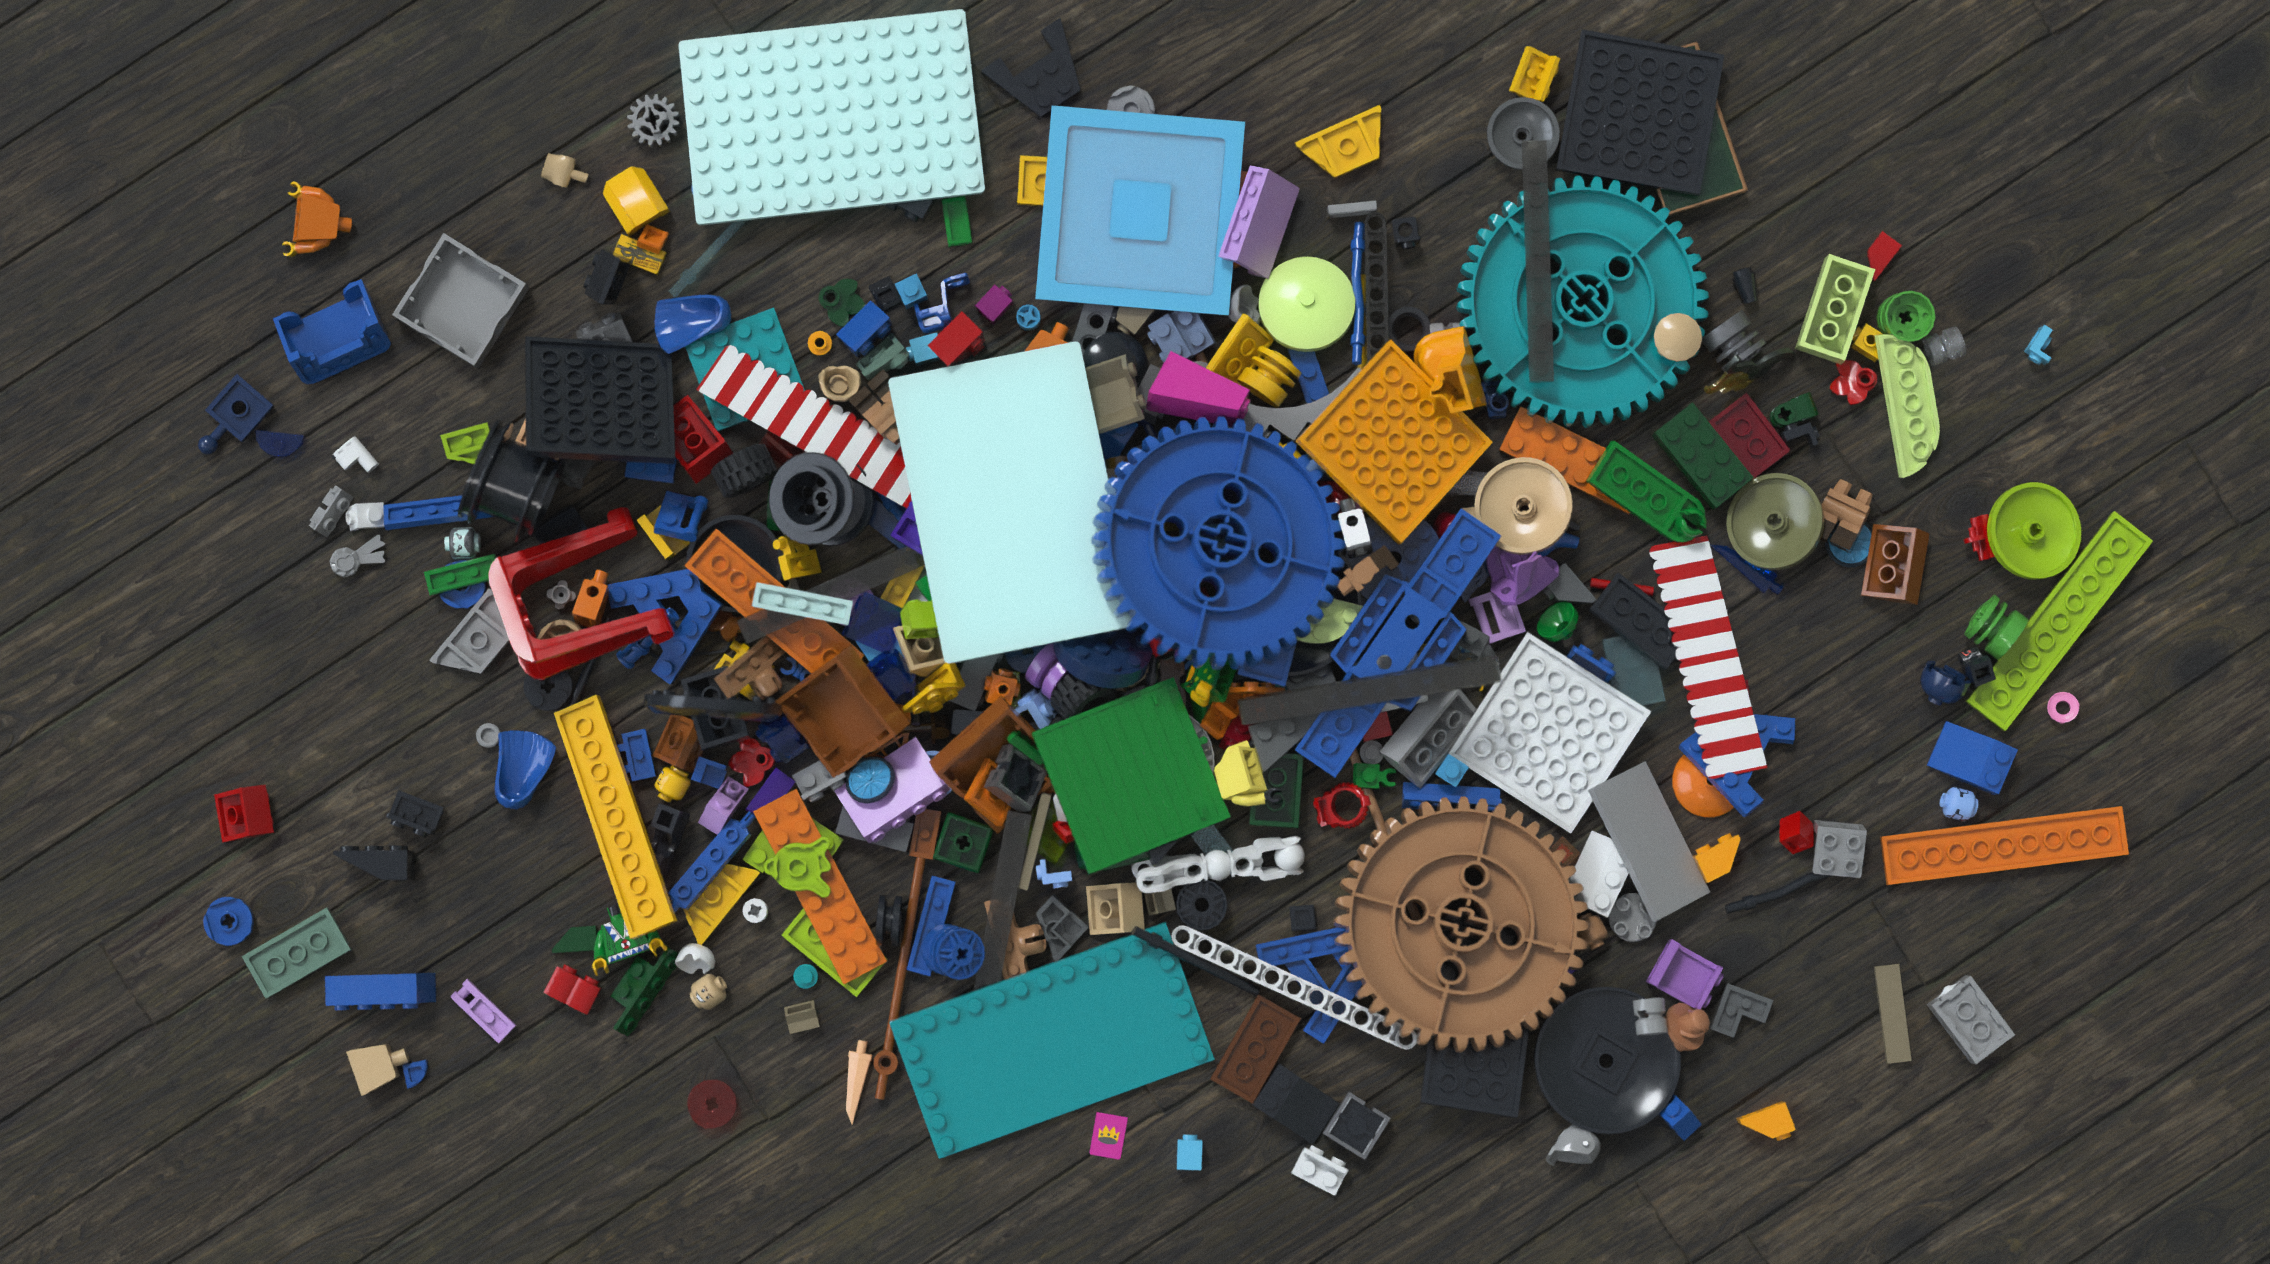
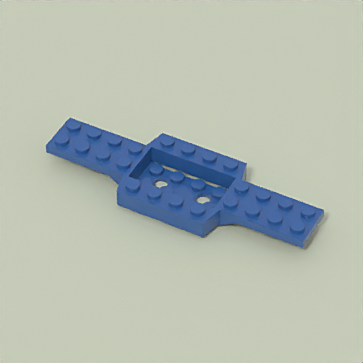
M1461 508L1409 583L1385 574L1330 654L1331 658L1346 673V676L1295 751L1336 778L1387 703L1409 711L1414 708L1467 630L1451 613V609L1501 538L1500 534ZM1405 591L1404 598L1401 600L1395 611L1392 613V615L1390 616L1384 627L1381 629L1373 643L1370 645L1362 659L1359 661L1357 666H1353L1359 658V656L1364 651V649L1366 648V646L1368 645V643L1370 642V640L1373 638L1381 624L1384 622L1390 611L1393 609L1401 595ZM1407 616H1417L1419 618V626L1415 629L1406 627L1405 619ZM1444 618L1438 629L1435 631L1427 645L1424 647L1416 661L1413 663L1405 677L1402 679V681L1392 694V687L1395 685V683L1397 682L1403 671L1406 669L1414 655L1417 653L1423 642L1426 640V638L1428 637L1434 626L1437 624L1439 619ZM1382 655L1389 656L1392 661L1391 666L1386 670L1380 669L1377 665V660Z

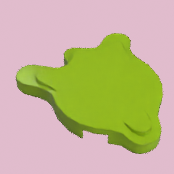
M822 836L810 844L790 843L780 849L773 858L765 861L764 871L766 874L773 876L785 889L790 891L810 890L822 898H827L831 893V889L821 879V874L831 869V864L825 856L826 851L830 847V840L828 837Z

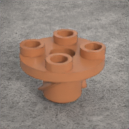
M1685 1003L1671 1006L1664 1018L1667 1020L1668 1034L1674 1042L1675 1048L1681 1052L1684 1050L1693 1051L1699 1048L1704 1041L1705 1033L1709 1030L1710 1021L1708 1015L1703 1010H1694Z

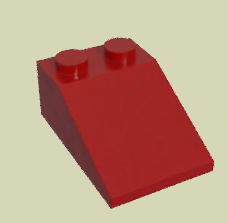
M687 395L673 405L675 458L697 484L711 473L712 468L718 462L734 453L724 438Z

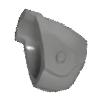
M1571 1125L1560 1134L1556 1144L1549 1151L1546 1161L1554 1166L1556 1161L1590 1164L1597 1157L1601 1143L1592 1132Z

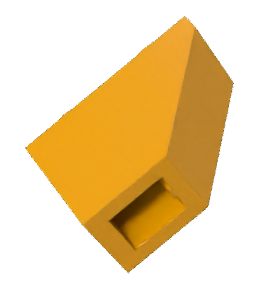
M1728 833L1717 839L1718 844L1712 847L1706 844L1696 849L1697 854L1693 858L1706 883L1730 872L1740 842L1739 835L1732 836L1731 833Z

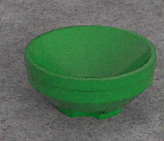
M1566 601L1558 602L1550 606L1541 615L1537 624V632L1549 642L1566 640L1572 636L1573 631L1577 627L1578 612L1571 603Z

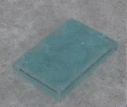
M1622 636L1602 640L1605 658L1615 665L1613 670L1617 672L1610 680L1611 686L1643 706L1666 701L1658 664Z

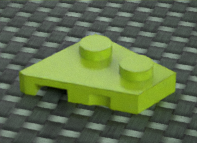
M486 422L440 435L447 459L474 464L490 431L489 423Z

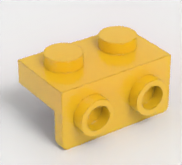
M1526 46L1509 91L1520 97L1544 102L1550 93L1552 79L1558 72L1560 58L1549 56L1531 46Z

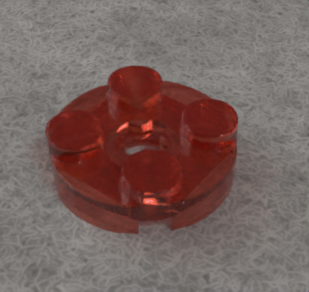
M717 1079L704 1080L697 1084L691 1090L687 1100V1106L693 1121L704 1128L710 1129L721 1127L729 1122L734 1116L737 1107L736 1094L731 1087ZM715 1097L717 1099L716 1103L719 1106L710 1111L708 1110V1104L705 1102L707 1099L711 1100Z

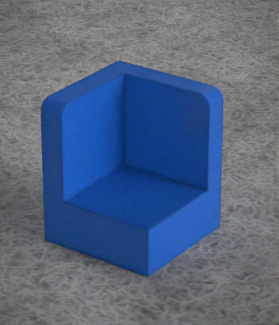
M699 757L691 780L719 789L724 782L728 766Z

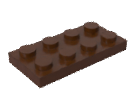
M1258 994L1210 1080L1253 1104L1301 1018Z

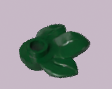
M842 279L835 286L824 287L819 293L821 306L827 309L829 319L838 326L844 327L849 322V315L857 314L865 306L862 298L854 293L858 286V282L855 280ZM829 294L835 295L836 298L833 302L826 300Z

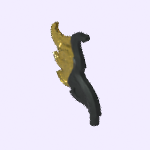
M1789 347L1781 348L1754 362L1752 360L1741 362V358L1735 355L1726 365V371L1720 379L1711 386L1706 385L1704 391L1706 394H1713L1717 391L1724 394L1733 389L1735 392L1752 383L1755 378L1758 379L1779 361L1793 360L1796 353L1790 350Z

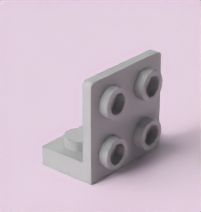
M819 760L795 773L792 777L802 793V799L804 801L810 800L813 803L825 796L824 791L830 788L835 791L844 785L847 773L845 771L833 778Z
M1814 820L1816 843L1812 872L1814 874L1860 878L1862 875L1867 834L1865 827L1862 824Z

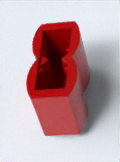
M564 964L563 968L557 966L543 993L588 1015L602 989L597 986L599 981L588 975L585 978L576 975L577 970Z

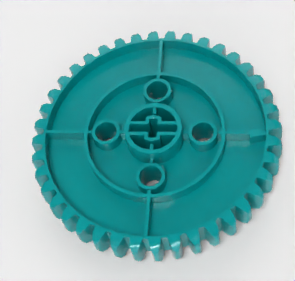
M1575 176L1570 188H1567L1562 178H1556L1552 186V192L1549 191L1544 183L1536 185L1534 189L1535 198L1525 190L1519 192L1517 196L1519 208L1514 203L1506 201L1501 208L1504 218L1497 214L1489 216L1488 225L1492 231L1479 229L1476 239L1482 246L1471 245L1467 250L1468 257L1476 263H1464L1460 269L1461 274L1471 280L1462 281L1457 285V292L1469 297L1459 301L1456 305L1458 312L1469 314V317L1464 318L1459 323V327L1464 326L1466 332L1472 331L1473 333L1468 337L1472 349H1479V352L1473 358L1476 366L1487 364L1489 367L1482 379L1487 382L1498 378L1501 382L1497 386L1495 393L1501 395L1509 390L1512 391L1514 394L1510 405L1514 408L1519 406L1524 400L1529 402L1527 415L1533 417L1540 408L1545 409L1544 417L1547 423H1552L1558 413H1560L1566 427H1570L1574 423L1577 415L1580 416L1581 423L1585 428H1589L1593 424L1595 415H1598L1600 422L1606 426L1612 422L1613 411L1616 412L1621 420H1627L1631 415L1630 404L1640 413L1648 409L1647 397L1655 402H1659L1664 398L1661 385L1668 389H1674L1677 386L1678 380L1673 372L1686 374L1690 369L1686 360H1669L1657 352L1654 333L1659 321L1670 314L1676 313L1689 315L1697 323L1706 320L1709 316L1707 310L1697 307V305L1709 298L1707 291L1696 288V286L1706 280V273L1701 271L1693 272V268L1702 258L1699 254L1687 255L1686 250L1693 243L1691 237L1681 239L1677 237L1683 224L1680 221L1673 222L1670 225L1665 222L1670 212L1667 207L1660 209L1656 213L1652 211L1654 197L1649 195L1641 203L1637 201L1638 189L1634 186L1625 195L1621 194V186L1618 180H1613L1606 190L1603 189L1601 177L1598 176L1593 178L1589 187H1585L1581 176ZM1550 258L1556 261L1558 272L1552 275L1543 272L1540 266L1541 260ZM1612 261L1623 263L1626 267V275L1624 277L1612 275L1609 271V263ZM1580 281L1590 284L1585 287ZM1598 291L1602 295L1604 306L1597 300L1599 297ZM1585 295L1589 302L1580 308L1576 305V301ZM1561 297L1568 303L1566 306L1567 313L1562 307ZM1580 316L1585 322L1577 321L1573 318L1577 319ZM1541 326L1553 328L1556 332V340L1550 343L1542 341L1538 336V329ZM1700 327L1703 338L1705 336V330L1702 327ZM1613 328L1620 330L1624 335V344H1611L1607 339V330Z

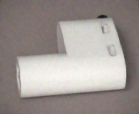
M356 436L349 439L331 456L344 470L352 467L357 461L367 473L373 471L379 465Z

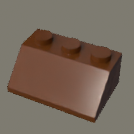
M1873 524L1861 595L1896 603L1918 605L1930 533L1918 528Z

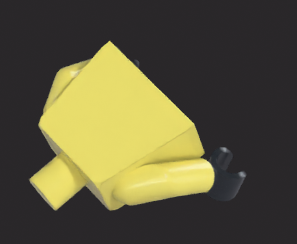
M1252 739L1249 742L1245 740L1226 749L1221 762L1214 768L1216 783L1224 800H1232L1234 804L1242 806L1265 804V801H1271L1275 805L1283 803V799L1273 800L1274 794L1282 793L1277 788H1272L1268 794H1264L1267 788Z

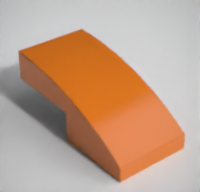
M1228 694L1225 702H1213L1206 712L1200 727L1216 740L1223 738L1231 719L1237 717L1243 705V695Z

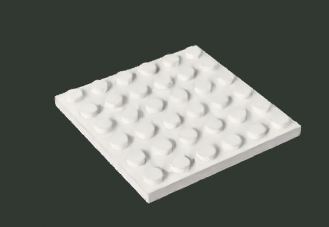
M1527 632L1449 754L1558 826L1572 833L1593 801L1588 790L1607 780L1651 711Z

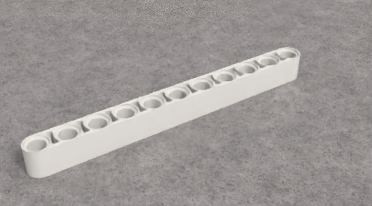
M1182 925L1176 927L1172 932V941L1176 946L1397 1047L1411 1049L1417 1042V1034L1413 1030L1411 1032L1412 1041L1407 1045L1400 1043L1399 1028L1401 1023L1398 1022L1390 1025L1388 1033L1384 1035L1377 1032V1024L1383 1021L1385 1016L1379 1013L1370 1014L1368 1008L1192 928ZM1182 929L1188 931L1190 935L1188 942L1184 944L1177 942L1175 937L1176 933ZM1202 940H1209L1212 944V949L1207 954H1203L1198 950V944ZM1224 950H1231L1234 954V960L1229 964L1223 963L1220 959V955ZM1247 960H1253L1256 963V970L1252 974H1246L1243 971V963ZM1269 970H1275L1278 973V981L1274 984H1268L1265 980V974ZM1292 980L1298 981L1301 985V989L1297 994H1290L1287 990V985ZM1318 990L1323 994L1321 1003H1311L1309 997L1313 991ZM1339 1000L1344 1002L1345 1011L1342 1014H1335L1332 1011L1333 1003ZM1356 1012H1366L1368 1018L1364 1024L1359 1025L1355 1022L1354 1016Z

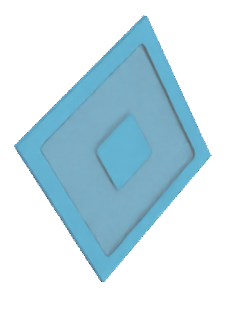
M1052 106L1035 299L1229 316L1233 261L1224 260L1218 257L1239 198L1245 122Z

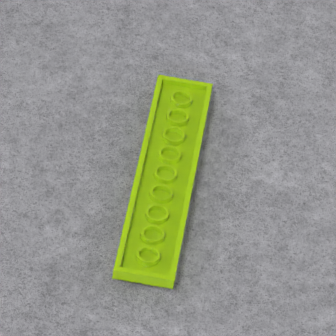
M2112 512L2030 617L2026 627L2011 648L1995 662L1993 670L1996 679L1976 687L1966 702L2001 730L2006 731L2153 540L2117 512Z

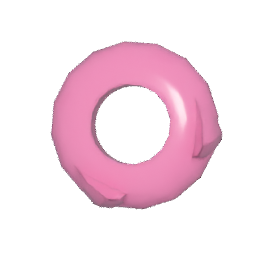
M2059 692L2051 696L2048 701L2047 710L2053 720L2060 724H2065L2075 719L2080 705L2072 694ZM2059 702L2068 703L2070 706L2069 713L2065 715L2059 714L2056 711V705Z

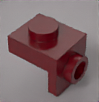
M1238 714L1230 723L1219 747L1226 751L1232 745L1245 740L1249 741L1251 736L1248 728L1251 725H1255V723Z

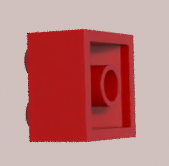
M266 785L242 787L214 795L222 843L274 833Z

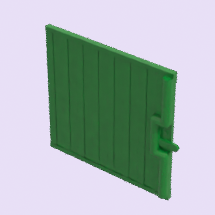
M1174 677L1031 733L1088 875L1231 817L1201 746L1207 743L1208 739L1205 736L1197 737Z

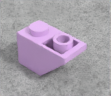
M728 776L706 805L698 823L718 835L730 821L749 789Z

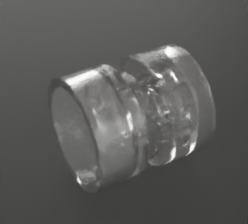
M1956 326L1943 330L1942 335L1934 333L1923 337V347L1933 367L1946 363L1948 357L1954 360L1966 355L1964 339Z

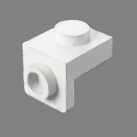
M383 502L360 503L349 506L346 512V522L349 525L350 531L383 528Z

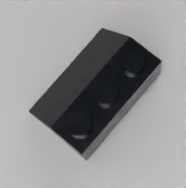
M728 666L682 679L684 691L692 692V697L727 699L714 678ZM738 693L728 698V700H740ZM692 716L701 750L728 746L751 739L746 720Z

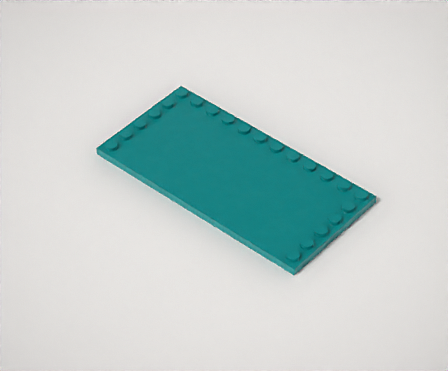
M1166 922L1144 929L1149 933L1155 932L1163 936V940L1173 944ZM1132 934L889 1021L939 1159L1215 1060L1179 958L1159 948L1154 949L1148 946L1147 942Z

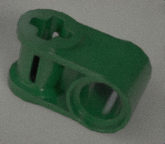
M1808 392L1775 407L1770 412L1769 418L1772 425L1783 428L1790 424L1815 417L1819 413L1811 393ZM1786 413L1787 417L1779 419L1778 414Z

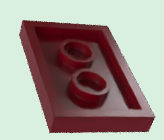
M1747 393L1709 421L1754 478L1791 451Z

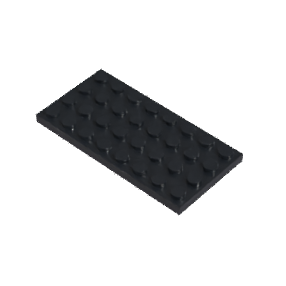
M1474 914V917L1480 918V915ZM1463 916L1456 921L1444 918L1446 922L1459 925V932L1467 927L1482 931L1480 927L1464 924L1465 917ZM1504 927L1500 931V939L1505 945L1514 946L1516 944L1517 935L1513 929ZM1442 930L1443 935L1449 942L1455 941L1448 937V931ZM1467 937L1461 940L1460 946L1473 945L1478 939ZM1451 962L1442 963L1440 970L1442 977L1448 981H1455L1458 977L1457 967ZM1520 1023L1522 1037L1518 1040H1512L1504 1031V1044L1500 1047H1494L1487 1036L1485 1048L1478 1052L1474 1050L1470 1039H1468L1467 1046L1463 1052L1455 1051L1452 1039L1449 1040L1445 1049L1442 1051L1437 1050L1434 1044V1036H1431L1427 1044L1420 1103L1517 1118L1529 1030Z

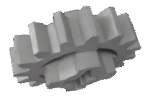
M655 94L652 100H650L648 95H645L644 102L637 99L638 107H630L634 114L627 115V119L633 122L628 125L629 130H635L632 134L633 138L635 139L640 136V144L643 145L648 141L649 147H653L654 142H657L662 147V140L664 139L670 143L669 135H677L674 127L680 126V122L675 120V118L680 116L679 113L672 112L675 105L673 103L667 105L668 99L666 97L660 101L658 94ZM654 106H660L667 112H659ZM645 109L646 111L643 117L638 118L640 113ZM651 112L658 119L656 120V130L650 123ZM669 124L667 129L662 133L664 125ZM641 130H649L653 136L646 135Z

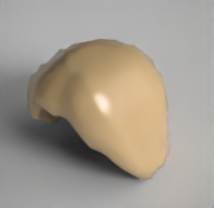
M828 366L818 375L821 391L824 396L833 401H848L859 391L861 386L860 373L849 366Z

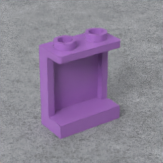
M1669 939L1646 982L1694 1009H1701L1708 1006L1712 995L1709 993L1713 986L1718 987L1724 974L1721 973L1723 969L1721 966L1708 961L1681 946L1680 943Z

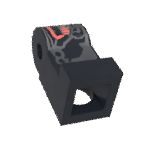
M1978 647L1958 654V660L1965 675L1975 687L1996 679L1991 659L1987 655L1983 656ZM1986 674V676L1982 678H1976V676Z

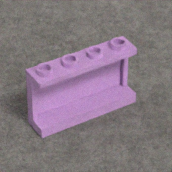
M1250 165L1218 257L1236 262L1248 269V273L1268 279L1300 188L1269 169Z
M916 737L883 758L892 765L895 772V782L890 792L881 800L866 804L857 802L849 796L846 783L834 791L868 843L881 840L885 837L886 832L892 828L901 827L907 818L913 814L918 815L922 813L927 805L933 801L942 800L947 795V792L950 791L948 785L936 775L929 763L931 759Z

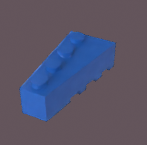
M436 973L325 976L326 1006H335V1010H350L349 1005H357V1010L372 1009V1004H380V1009H395V1004H403V1008H418V1003L436 1002Z

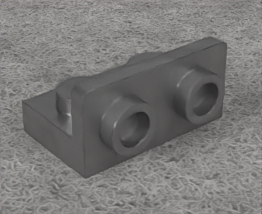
M613 312L608 313L600 321L593 324L592 322L585 323L576 331L577 339L633 342L620 312L616 314Z

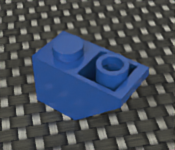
M1675 1094L1672 1095L1668 1104L1658 1114L1683 1141L1702 1125L1692 1111Z

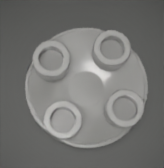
M1628 893L1617 898L1609 914V924L1613 932L1619 938L1630 942L1640 941L1649 937L1657 921H1652L1638 893Z

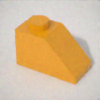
M1783 1101L1736 1118L1739 1124L1770 1138H1776L1777 1141L1790 1137V1132L1796 1130L1787 1105Z

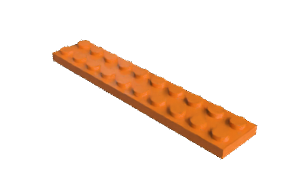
M2122 806L1880 837L1886 885L2129 855Z

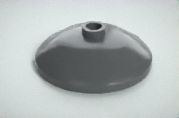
M1526 97L1514 98L1500 105L1492 114L1487 127V140L1493 155L1504 165L1519 170L1533 169L1548 161L1557 148L1560 136L1558 121L1550 108L1536 99ZM1524 133L1526 139L1519 140L1517 134Z

